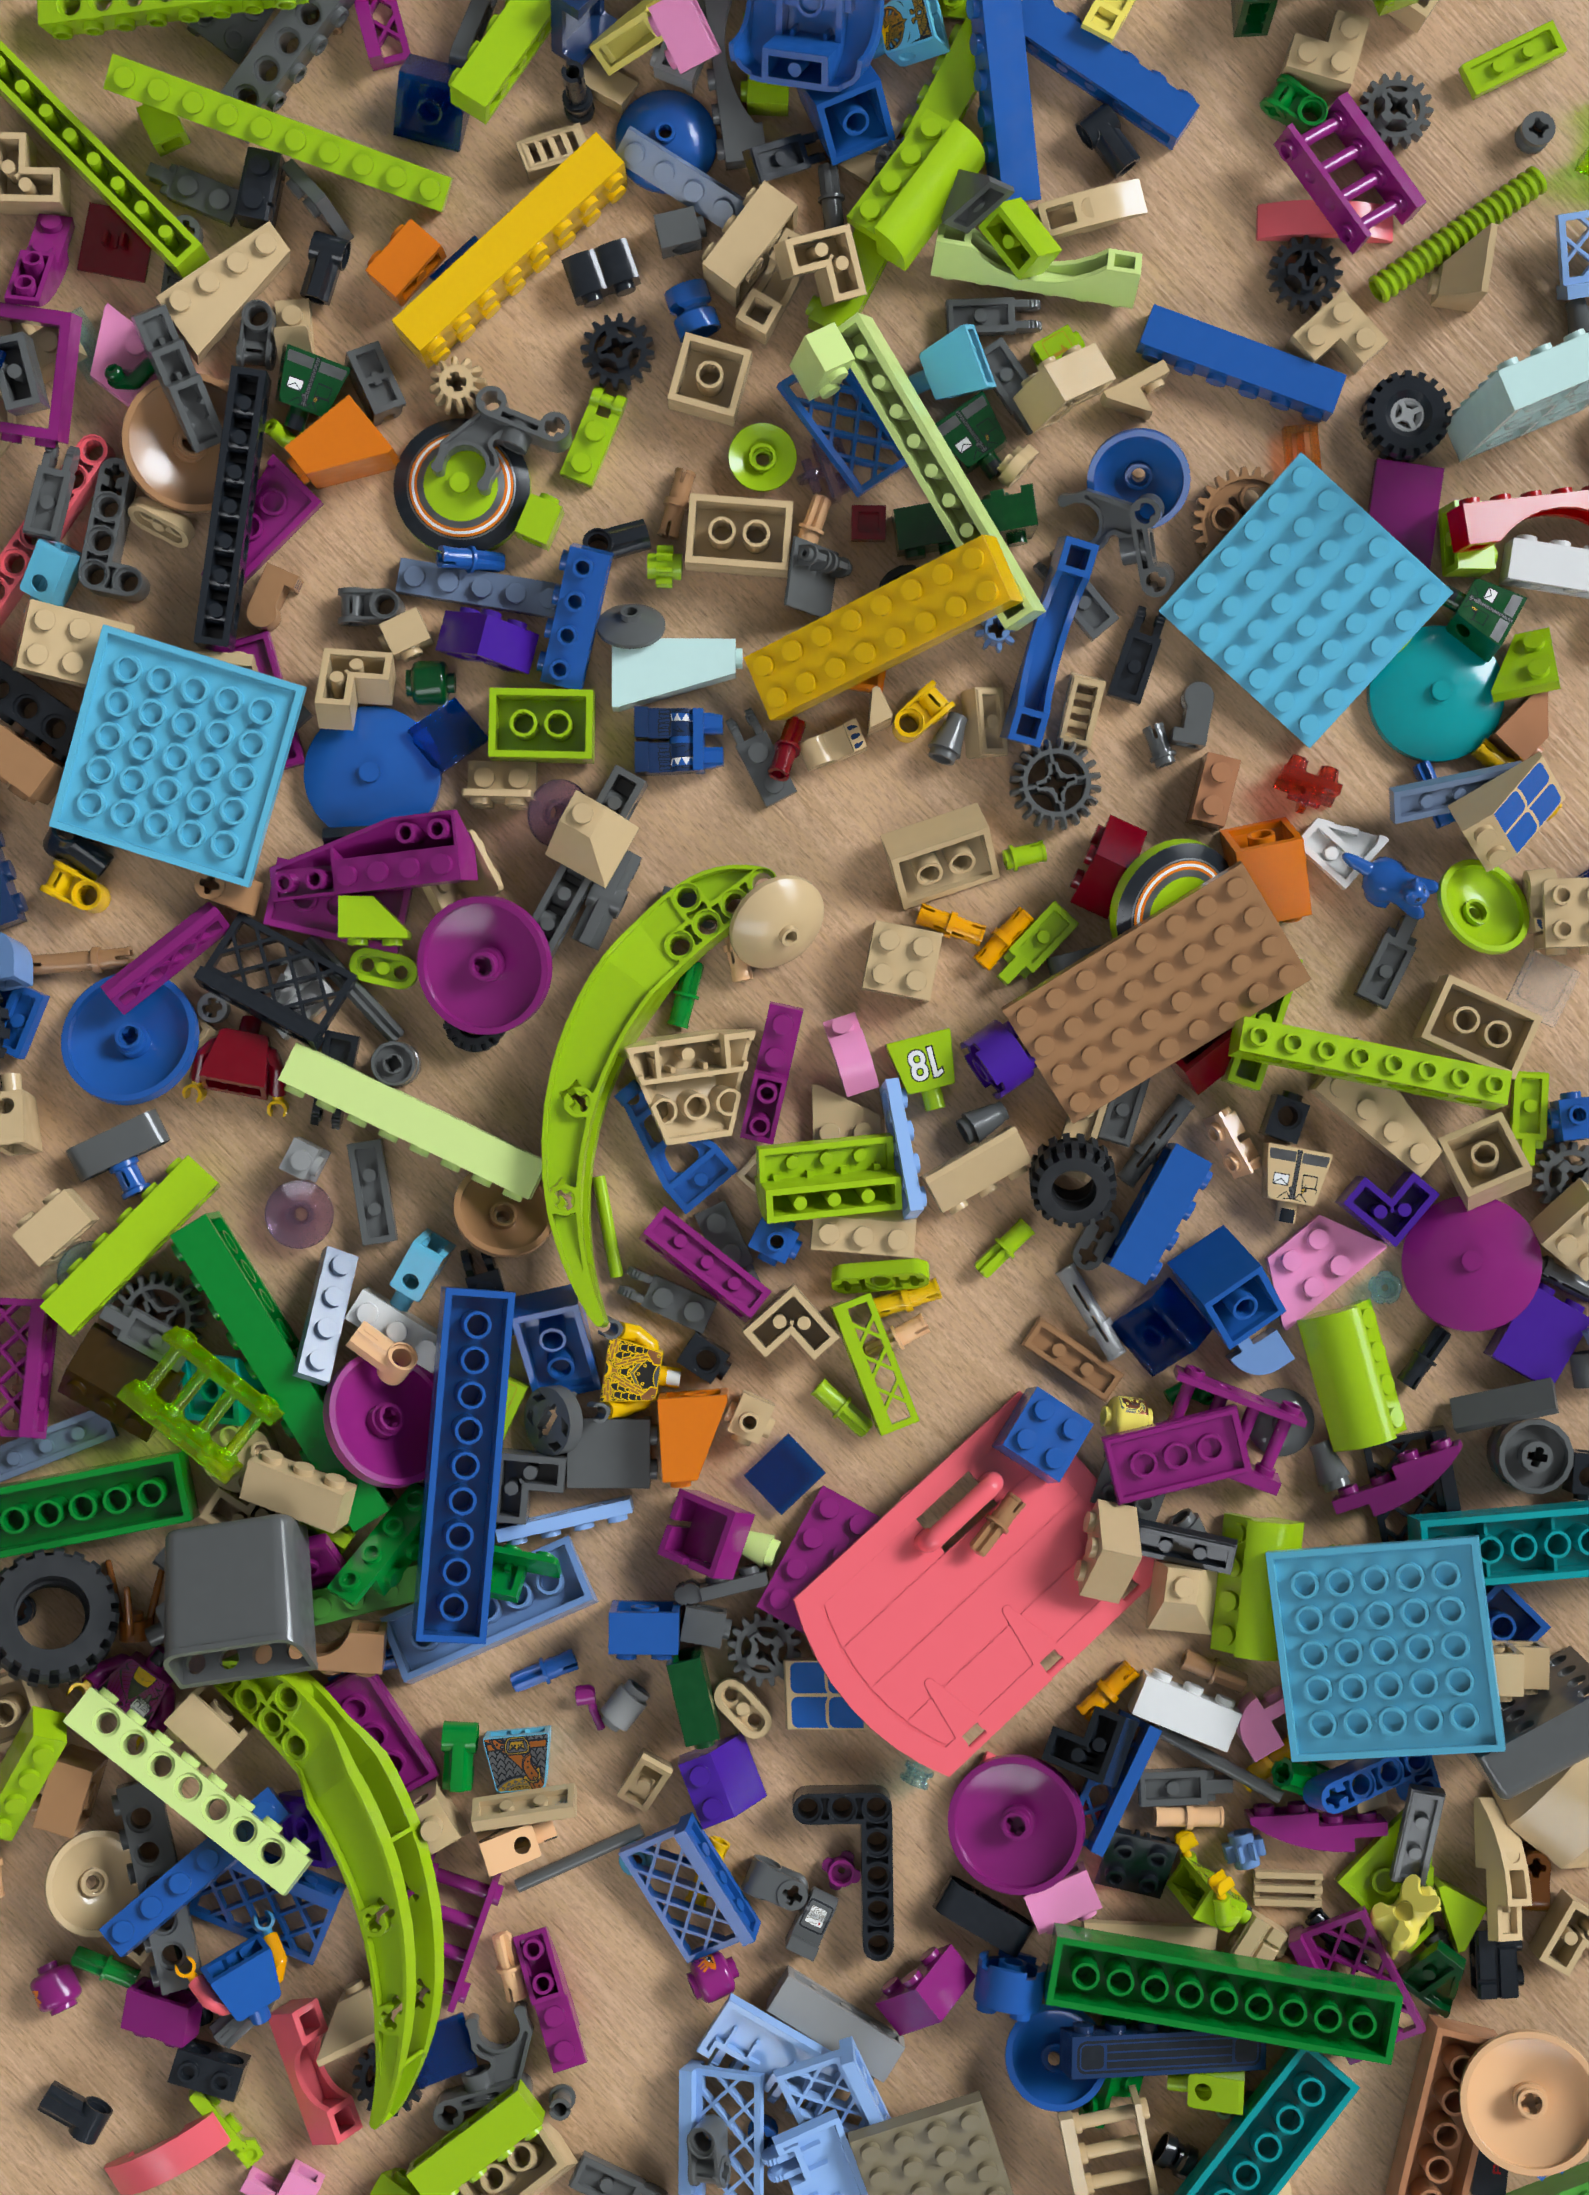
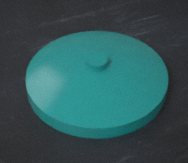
M1446 626L1421 627L1407 646L1367 686V707L1371 721L1381 738L1392 749L1405 757L1420 762L1428 760L1430 763L1449 762L1461 758L1476 750L1482 744L1484 738L1488 739L1499 723L1505 701L1493 703L1491 693L1500 671L1499 664L1494 656L1489 663L1484 661L1448 633Z

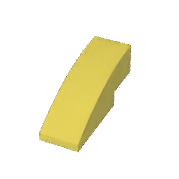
M642 0L590 44V50L609 76L664 41L662 36L657 37L648 21V17L651 16L648 8L661 0Z

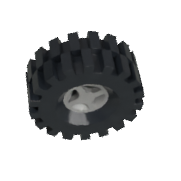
M1404 370L1401 375L1395 372L1390 374L1386 380H1381L1366 397L1367 400L1363 403L1360 410L1363 412V415L1359 418V426L1364 425V430L1361 432L1363 440L1369 438L1371 443L1367 447L1371 451L1375 448L1380 451L1379 458L1386 459L1389 456L1392 457V461L1401 462V460H1405L1406 463H1411L1417 458L1422 459L1445 437L1448 432L1446 428L1451 424L1452 416H1447V413L1452 408L1450 401L1444 402L1443 398L1447 395L1445 389L1443 388L1438 391L1435 388L1439 383L1434 378L1429 382L1424 380L1426 374L1422 372L1412 376V370Z

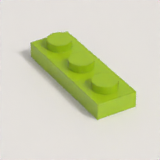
M1553 20L1462 64L1458 71L1472 99L1475 100L1564 56L1568 50Z

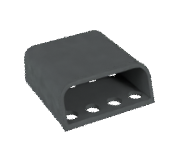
M273 1514L176 1529L167 1534L165 1538L163 1666L180 1689L318 1669L308 1528L305 1524L286 1514ZM262 1645H270L273 1651L270 1661L265 1664H259L255 1658L257 1649ZM290 1645L295 1646L303 1656L299 1659H292L289 1655ZM235 1649L239 1654V1661L234 1668L225 1669L222 1665V1657L228 1650ZM202 1654L206 1661L205 1667L200 1673L192 1674L189 1670V1661L194 1655Z
M1571 1645L1550 1657L1549 1690H1538L1536 1695L1512 1697L1511 1702H1500L1505 1735V1752L1467 1753L1478 1771L1503 1800H1509L1589 1757V1695L1584 1697L1589 1694V1663Z

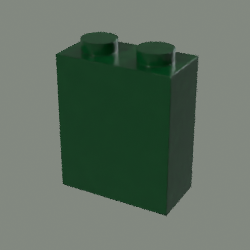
M696 1645L680 1649L678 1655H672V1659L667 1660L666 1668L685 1746H694L695 1749L708 1748L715 1744L714 1740L720 1739L721 1722L714 1701V1693L702 1645Z

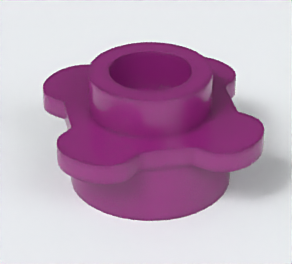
M844 1850L840 1856L833 1859L827 1857L823 1860L822 1869L828 1873L831 1889L840 1890L851 1883L859 1882L861 1872L855 1868L852 1852ZM842 1867L845 1871L844 1873H839L838 1869Z

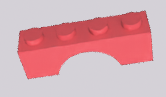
M318 1998L292 1999L271 2012V2018L268 2021L312 2145H338L363 2128L352 2095L339 2088L327 2073L325 2066L319 2067L316 2062L320 2052L322 2037L328 2030Z

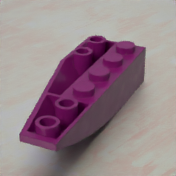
M455 809L390 817L269 868L273 902L381 892L478 880L475 845L458 811Z

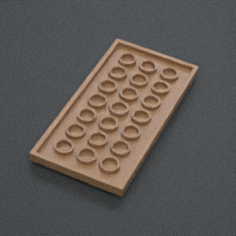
M1239 861L1001 1007L1030 1056L1035 1058V1064L1072 1123L1075 1124L1234 1027L1235 1021L1244 1016L1251 1017L1310 981L1311 977L1245 866Z

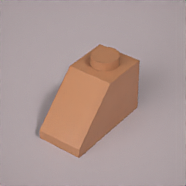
M1548 692L1526 696L1495 728L1488 738L1507 757L1511 756L1516 761L1523 762L1536 753L1544 751L1541 744L1549 737Z

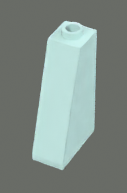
M660 638L652 645L637 649H623L612 646L613 712L625 711L634 708V706H642L735 679L736 669H743V648H736V639Z

